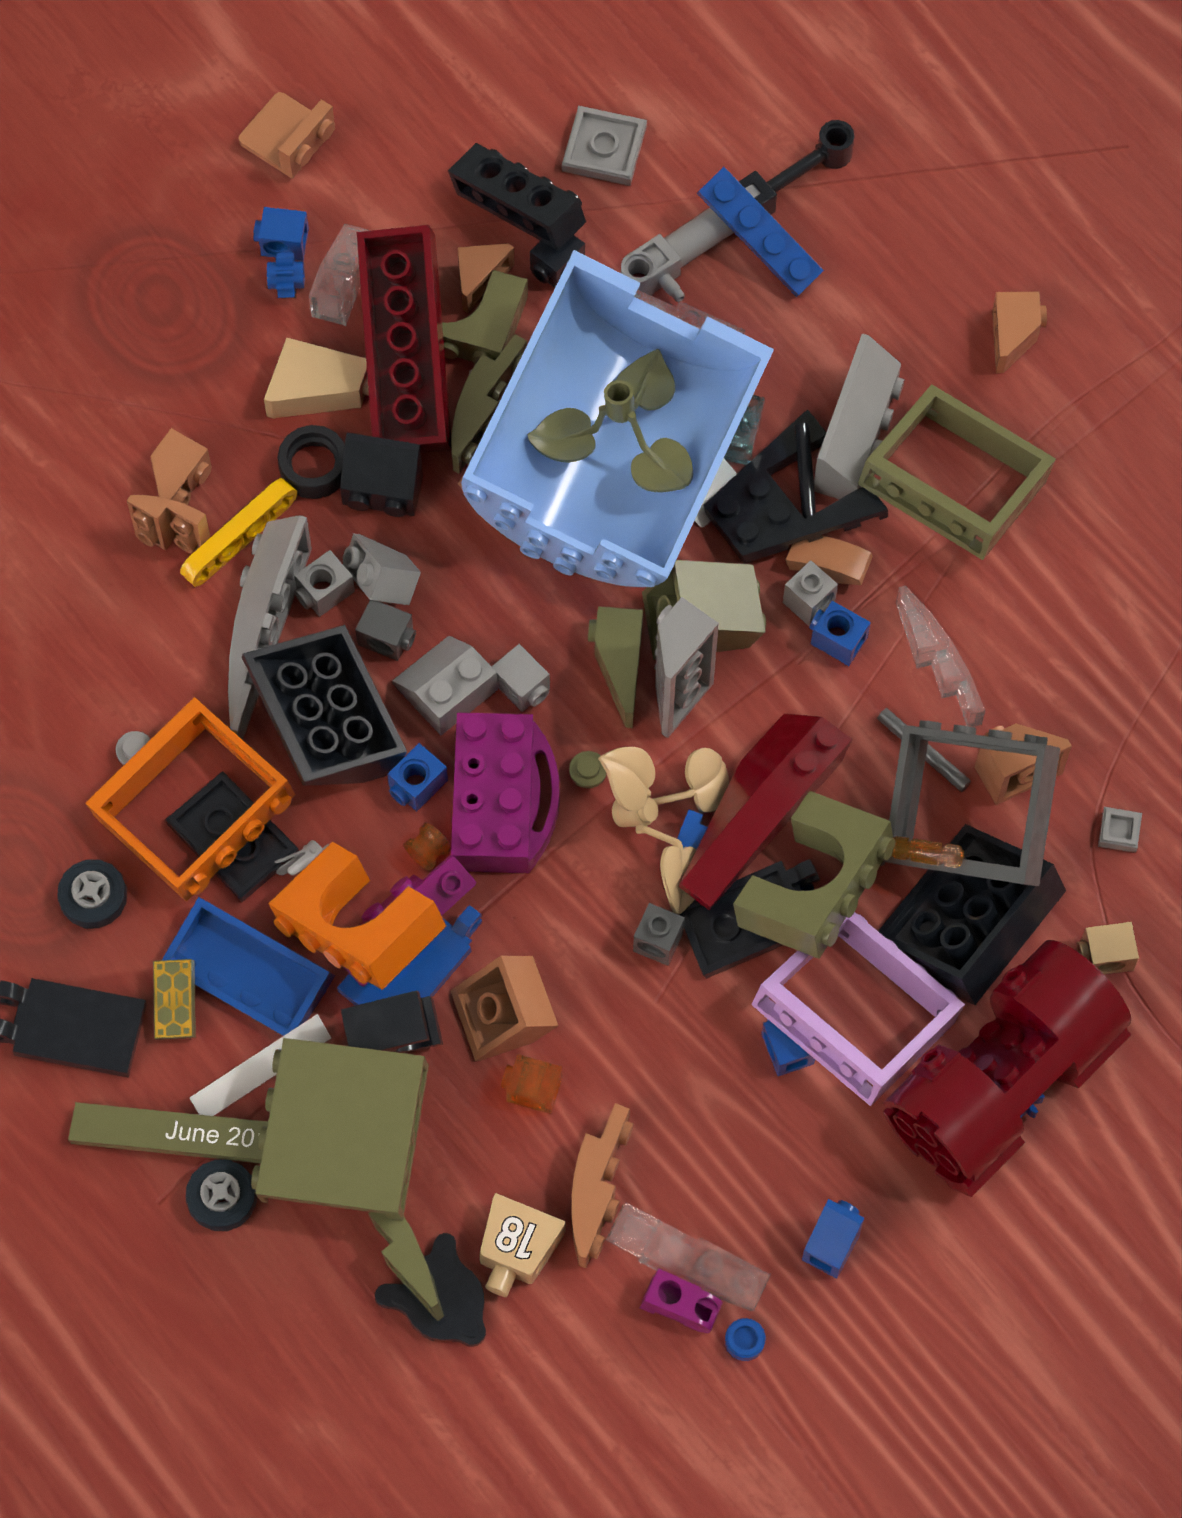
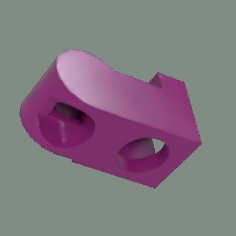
M658 1268L652 1277L639 1308L652 1314L655 1312L693 1330L710 1333L723 1302L718 1297L702 1290L701 1287Z

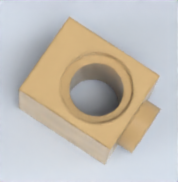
M1132 922L1085 928L1081 941L1077 942V952L1088 959L1103 974L1134 971L1139 955Z

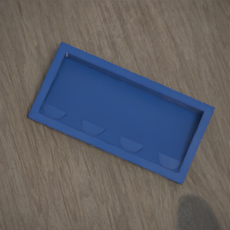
M200 897L196 900L162 959L195 960V985L283 1036L308 1020L336 976Z

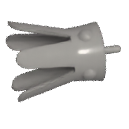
M311 840L300 851L274 861L275 863H280L291 859L280 866L276 873L278 875L286 873L290 875L297 874L305 869L329 844L322 848L316 841Z

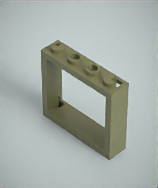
M931 384L867 458L858 485L981 560H984L1045 485L1056 458ZM925 416L1027 477L991 522L888 461ZM876 474L880 476L881 479L879 480L875 478L874 475ZM976 537L982 538L983 542L977 540Z

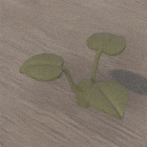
M659 349L649 352L634 361L620 373L615 381L610 382L605 387V405L598 407L599 414L592 426L591 420L585 412L576 408H564L551 413L536 429L527 434L529 442L542 455L555 461L570 463L580 461L594 452L596 443L592 434L599 431L605 416H608L617 423L629 421L639 446L643 453L635 456L631 462V475L638 486L651 492L676 491L689 486L693 477L692 461L687 450L679 442L669 438H660L649 448L636 419L635 410L638 406L645 410L659 409L668 404L675 393L673 375Z

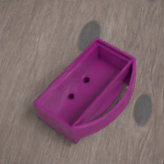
M457 713L451 856H454L467 872L529 873L547 848L558 817L560 801L559 775L552 749L538 725L533 721V714ZM542 753L545 755L549 766L552 795L548 817L543 830L535 832L532 827L537 817L540 803V777L535 755ZM471 764L478 765V767L475 769H472L469 766ZM475 799L477 803L469 804L468 801Z

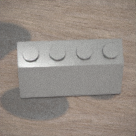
M861 335L817 458L814 491L836 499H841L862 487L858 485V481L865 461L882 442V440L878 439L881 429L888 431L894 413L893 409H889L892 398L899 400L905 379L899 378L901 363L869 335Z
M683 597L673 607L671 605L666 606L656 621L658 633L656 635L657 649L655 651L657 657L654 667L656 670L655 688L662 735L669 738L714 684L719 623Z

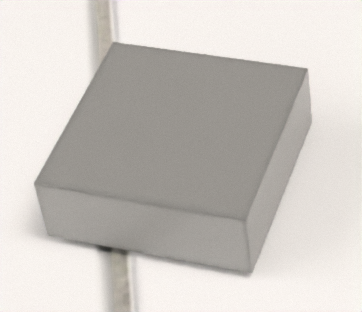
M1104 807L1098 847L1136 853L1142 813Z

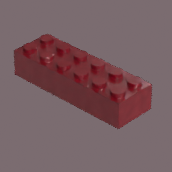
M430 225L356 232L372 437L420 444L421 453L452 450L435 233Z

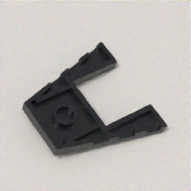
M809 410L800 415L703 505L710 521L743 564L788 550L789 545L803 540H807L810 543L822 539V534L843 528L844 531L860 527V522L879 517L880 520L889 517L888 508L880 498L865 488L860 487L804 519L771 477L774 473L797 461L795 424H809L811 452L822 446L827 432Z

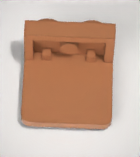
M278 92L239 135V144L293 179L335 130L333 106L321 99L311 111L285 93Z

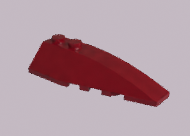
M784 713L739 762L682 878L679 888L710 910L791 820V817L809 791L816 792L842 763L852 739L823 717Z

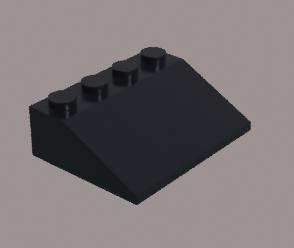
M345 625L243 653L242 660L303 786L365 783L388 776L387 774L405 757L407 750Z
M965 824L940 855L1019 868L1022 849ZM1044 859L1039 886L928 869L878 932L885 938L893 941L898 949L915 963L923 966L929 975L945 988L953 991L957 997L976 1005L1064 895L1066 889L1054 864Z

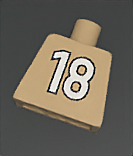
M495 1193L479 1255L480 1263L493 1269L485 1288L496 1295L507 1297L515 1279L527 1284H533L566 1232L565 1221Z

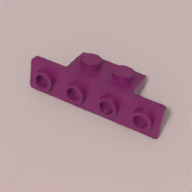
M450 855L423 880L413 874L410 878L406 876L396 882L390 890L392 894L381 904L377 902L370 906L361 917L363 921L357 926L376 918L408 886L433 900L442 916L476 885V881L460 862ZM345 968V969L348 971V973L357 981V983H358L359 985L365 986V985H367V984L369 983V982H367L366 984H362L361 982H359V981L351 974V972L349 971V969Z

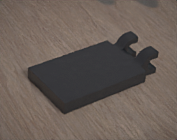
M810 859L786 870L782 861L774 863L736 880L710 910L694 900L685 911L679 914L685 917V932L702 974L706 979L783 946V944L738 927L733 903L752 875L794 891H801L800 887L820 881L817 870Z
M31 978L29 989L15 983L0 981V1004L18 1007L14 1024L0 1019V1043L14 1044V1056L129 1078L147 1005L146 1000Z

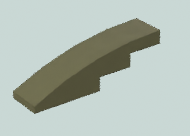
M368 1213L375 1229L389 1243L381 1251L387 1266L437 1321L442 1319L444 1314L433 1276L406 1218L404 1217L403 1221L387 1219L381 1213Z

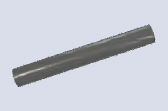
M885 708L877 719L902 740L903 728L906 724L888 708ZM928 744L925 761L959 791L963 792L970 785L971 780Z

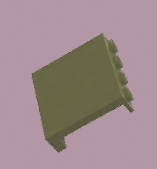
M283 1038L282 1048L276 1049L273 1057L272 1070L273 1073H277L275 1087L269 1088L266 1096L265 1109L270 1112L267 1127L262 1126L259 1134L258 1148L263 1151L260 1166L255 1165L251 1180V1187L256 1190L255 1194L261 1202L268 1203V1198L381 1213L387 1219L403 1221L429 1068L425 1056Z

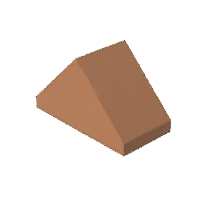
M509 243L458 247L462 307L466 313L469 314L483 299L493 270L508 273L514 266V247Z

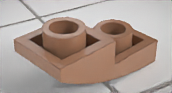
M822 536V539L810 543L807 540L792 544L786 558L789 570L800 571L811 560L836 583L862 585L873 557L872 553L868 550L826 536Z

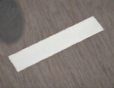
M316 1014L191 1096L190 1100L199 1115H216L275 1076L277 1073H273L272 1070L275 1050L282 1048L283 1038L325 1043L331 1039L319 1015Z

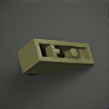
M598 606L597 620L590 619L588 642H595V658L626 728H633L643 610Z

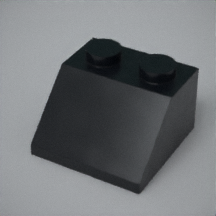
M347 432L340 485L342 505H348V507L357 511H367L368 509L384 511L387 515L393 517L415 516L423 480L420 444Z

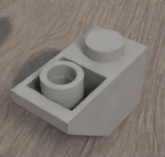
M353 533L350 545L343 554V565L370 600L410 605L421 572L407 555Z

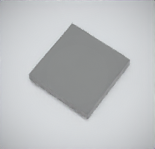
M578 106L562 162V171L631 186L647 128V120Z

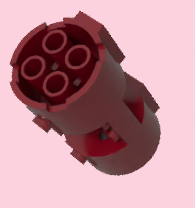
M1046 940L1022 965L1019 964L1005 973L1002 982L993 990L990 996V1005L996 1019L985 1024L980 1029L979 1036L968 1047L957 1052L937 1045L935 1048L927 1051L922 1056L920 1063L911 1071L912 1074L883 1102L887 1107L883 1114L905 1146L916 1157L921 1155L929 1164L937 1167L935 1174L945 1180L951 1189L969 1197H972L1025 1143L1020 1136L1024 1132V1125L1020 1116L1056 1080L1080 1088L1131 1036L1127 1029L1131 1024V1014L1127 1004L1114 985L1088 959L1059 941Z

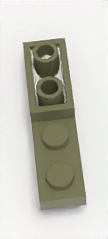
M516 334L495 361L482 354L464 384L457 403L451 436L453 471L458 474L466 464L469 465L526 349L527 340Z

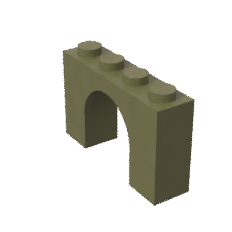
M493 270L483 299L475 312L460 321L442 322L445 357L449 359L461 358L472 361L476 365L482 354L495 361L515 334L528 298V279Z
M809 791L791 817L795 842L829 854L843 864L840 873L827 885L811 891L790 890L752 875L733 903L738 927L820 959L827 946L831 947L837 940L839 928L846 917L850 918L854 914L858 905V899L865 888L869 889L873 885L877 870L882 862L892 856L896 841L893 838L891 821Z

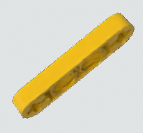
M284 478L275 480L192 553L183 563L180 574L194 587L205 583L247 546L258 533H261L268 521L276 520L295 501L298 491Z

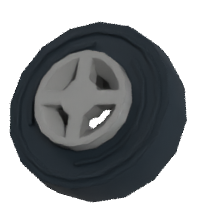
M84 860L74 864L63 874L58 884L57 899L63 914L73 924L83 928H100L111 924L121 915L127 902V887L122 874L112 864L102 860Z
M213 1160L200 1166L192 1174L186 1186V1203L191 1216L201 1226L212 1231H229L240 1227L251 1217L257 1204L256 1190L251 1187L252 1175L242 1165L231 1160ZM224 1199L226 1200V1201L219 1202L218 1204H216V1203L218 1202V1200H224Z

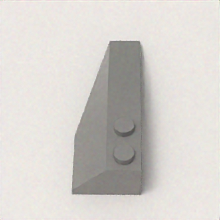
M299 515L268 521L263 534L258 533L254 539L252 555L255 556L251 566L246 565L241 575L240 587H243L234 620L229 655L228 700L230 729L242 740L259 697V693L242 660V655L246 652L278 644L295 597L294 591L297 590L294 575L306 567L312 550L307 517Z

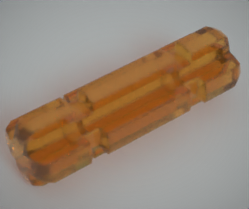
M893 837L896 841L892 851L894 859L908 860L911 857L913 862L938 866L944 863V867L959 868L962 865L964 851L959 845L946 844L942 847L941 842L915 838L910 842L908 837Z

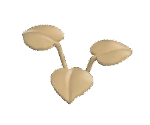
M621 747L611 750L600 756L598 760L607 773L611 790L616 799L612 806L614 822L619 827L636 826L637 834L645 833L673 845L666 847L662 852L660 862L661 876L673 913L681 914L695 900L679 888V885L696 849L694 847L683 848L682 842L679 839L648 827V825L656 820L658 805L694 796L696 807L700 812L716 811L729 785L726 765L722 761V757L710 748L697 749L690 754L685 766V778L691 789L651 799L649 787L655 780V767L648 753L638 747Z

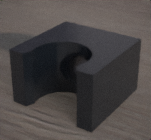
M417 990L340 1009L348 1046L407 1054L443 1045L433 997L421 998L420 992Z

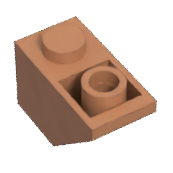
M172 428L150 456L159 497L188 505L191 492L198 483L203 484L212 469L208 449Z

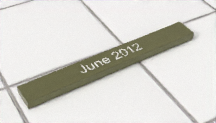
M75 1102L68 1140L71 1144L261 1163L263 1151L258 1148L259 1134L262 1126L267 1127L268 1121Z

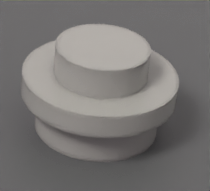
M139 731L124 734L116 744V755L120 763L125 765L150 740V737Z

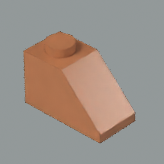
M996 292L992 308L996 373H1004L1037 342L1040 328L1046 327L1047 308L1046 305H1040L1039 292Z

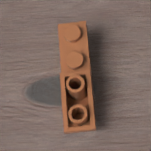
M616 1103L601 1139L587 1133L585 1134L574 1172L572 1187V1233L578 1264L584 1268H587L590 1258L598 1259L605 1241V1237L600 1235L605 1221L613 1222L620 1204L619 1200L614 1199L616 1186L604 1181L605 1179L608 1181L613 1180L620 1159L614 1156L619 1144L627 1145L634 1123L629 1122L630 1108Z

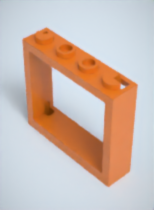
M194 697L85 804L100 823L187 902L193 895L195 896L203 892L209 884V879L221 868L228 867L236 858L237 852L248 841H253L259 837L264 830V825L275 814H281L289 807L295 793L284 776ZM206 729L270 788L182 875L178 876L123 826L115 816Z

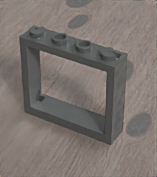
M920 720L919 727L904 725L889 818L896 844L892 856L883 862L1039 886L1060 748L1047 745V737L1025 734L1024 741L1011 740V732L989 729L988 736L976 735L977 728L954 724L953 732L941 730L942 723ZM928 741L1037 756L1019 868L911 851Z

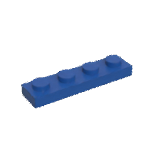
M725 167L696 193L795 297L799 296L824 271Z

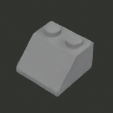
M451 636L446 637L392 680V684L440 735H443L456 724L457 713H470L498 690L497 672L471 645Z

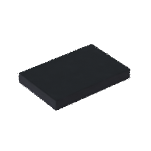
M222 771L165 820L167 825L200 857L254 802ZM269 820L264 825V830L259 837L253 841H248L237 852L234 861L228 867L221 868L215 875L243 902L274 876L280 866L291 859L280 863H275L274 861L298 852L299 848Z

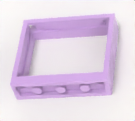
M854 912L850 918L846 917L839 928L838 936L935 1017L883 1069H880L783 986L813 956L797 950L761 984L751 1005L863 1101L872 1106L954 1025L965 1004L957 998L953 991L945 988L929 975L923 966L915 963L898 949L893 941L885 938L868 924L863 916Z

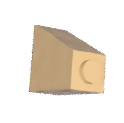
M286 338L264 398L267 417L282 418L361 408L365 395L369 396L366 358Z

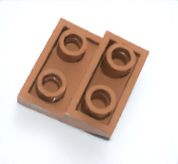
M130 495L127 499L135 536L150 547H153L155 544L166 551L174 540L179 548L185 552L192 553L211 538L206 514L191 506L171 499L149 495Z

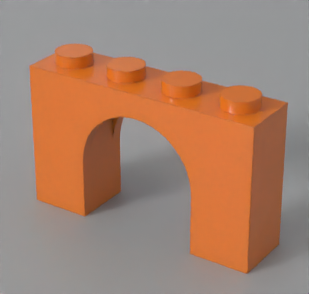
M332 841L268 903L276 917L273 922L285 936L291 937L294 935L299 938L300 942L309 951L315 953L318 950L335 967L341 968L344 966L349 969L351 974L362 984L370 982L383 990L446 927V924L435 902L408 886L373 920L351 928L333 926L339 911L370 879L358 856Z

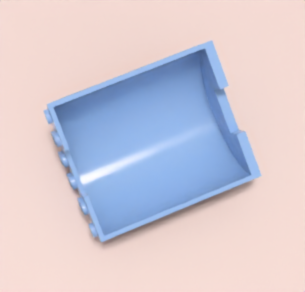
M573 250L465 471L461 482L462 490L473 509L497 531L518 544L520 551L524 555L533 559L541 557L553 563V567L565 575L577 573L615 585L654 587L663 583L668 578L774 349L708 316L700 329L634 297L640 282ZM659 349L673 375L675 393L671 401L659 409L645 410L638 406L635 410L636 419L649 448L658 439L669 438L679 442L687 450L692 461L693 477L689 486L676 491L651 492L638 486L631 475V462L635 456L643 453L639 446L629 421L617 423L608 416H605L599 431L592 434L596 443L594 452L580 461L570 463L555 461L542 455L529 442L527 434L536 429L551 413L564 408H576L585 412L589 416L592 426L599 414L598 407L605 405V387L610 382L615 381L620 373L634 361L649 352Z

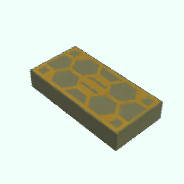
M195 960L153 961L154 1039L196 1038Z

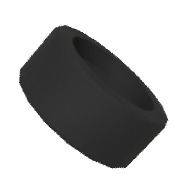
M308 425L295 429L285 437L279 447L277 459L281 478H284L298 491L297 495L302 498L318 499L330 496L340 489L345 448L344 441L336 432L325 426ZM321 446L334 454L335 464L333 469L322 477L314 479L304 478L294 472L292 467L293 456L305 447Z

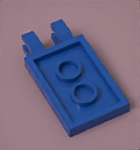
M469 905L456 919L454 925H451L443 918L446 927L383 990L370 982L365 986H361L348 974L337 987L338 992L355 1006L416 990L420 992L421 998L433 997L472 952L469 946L472 940L469 938L482 923V919H480L482 917L481 913Z

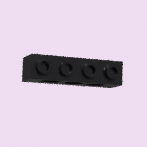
M475 143L448 170L457 195L556 250H559L586 223L581 208L582 201L574 192L562 190L555 186L547 177H539L529 172L524 165L507 160L495 149L489 150Z

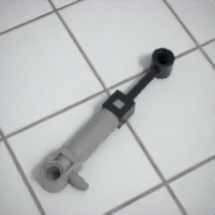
M831 120L826 122L821 127L818 144H816L814 151L767 182L757 171L750 173L739 182L772 215L776 211V192L820 163L828 168L839 169L850 162L854 146V130L845 121ZM831 143H839V144H841V145H840V146H834V145H831ZM708 208L663 238L661 234H658L636 250L627 254L621 263V274L640 282V286L634 296L640 300L650 297L656 291L663 288L676 302H680L684 299L685 294L674 279L681 275V268L734 232L711 208ZM635 273H641L645 276L642 278H636L632 275Z

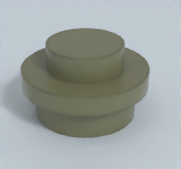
M584 751L577 754L571 760L569 774L576 785L582 788H594L605 780L607 773L598 760L601 755L592 751Z

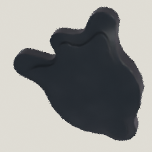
M449 1233L439 1234L434 1241L431 1253L424 1258L433 1276L444 1317L437 1321L404 1284L380 1285L375 1292L376 1303L383 1308L394 1309L403 1313L413 1328L431 1341H434V1339L440 1341L451 1340L452 1342H461L469 1347L478 1346L484 1341L486 1336V1328L483 1323L485 1301L482 1285L475 1274L459 1260L454 1236Z

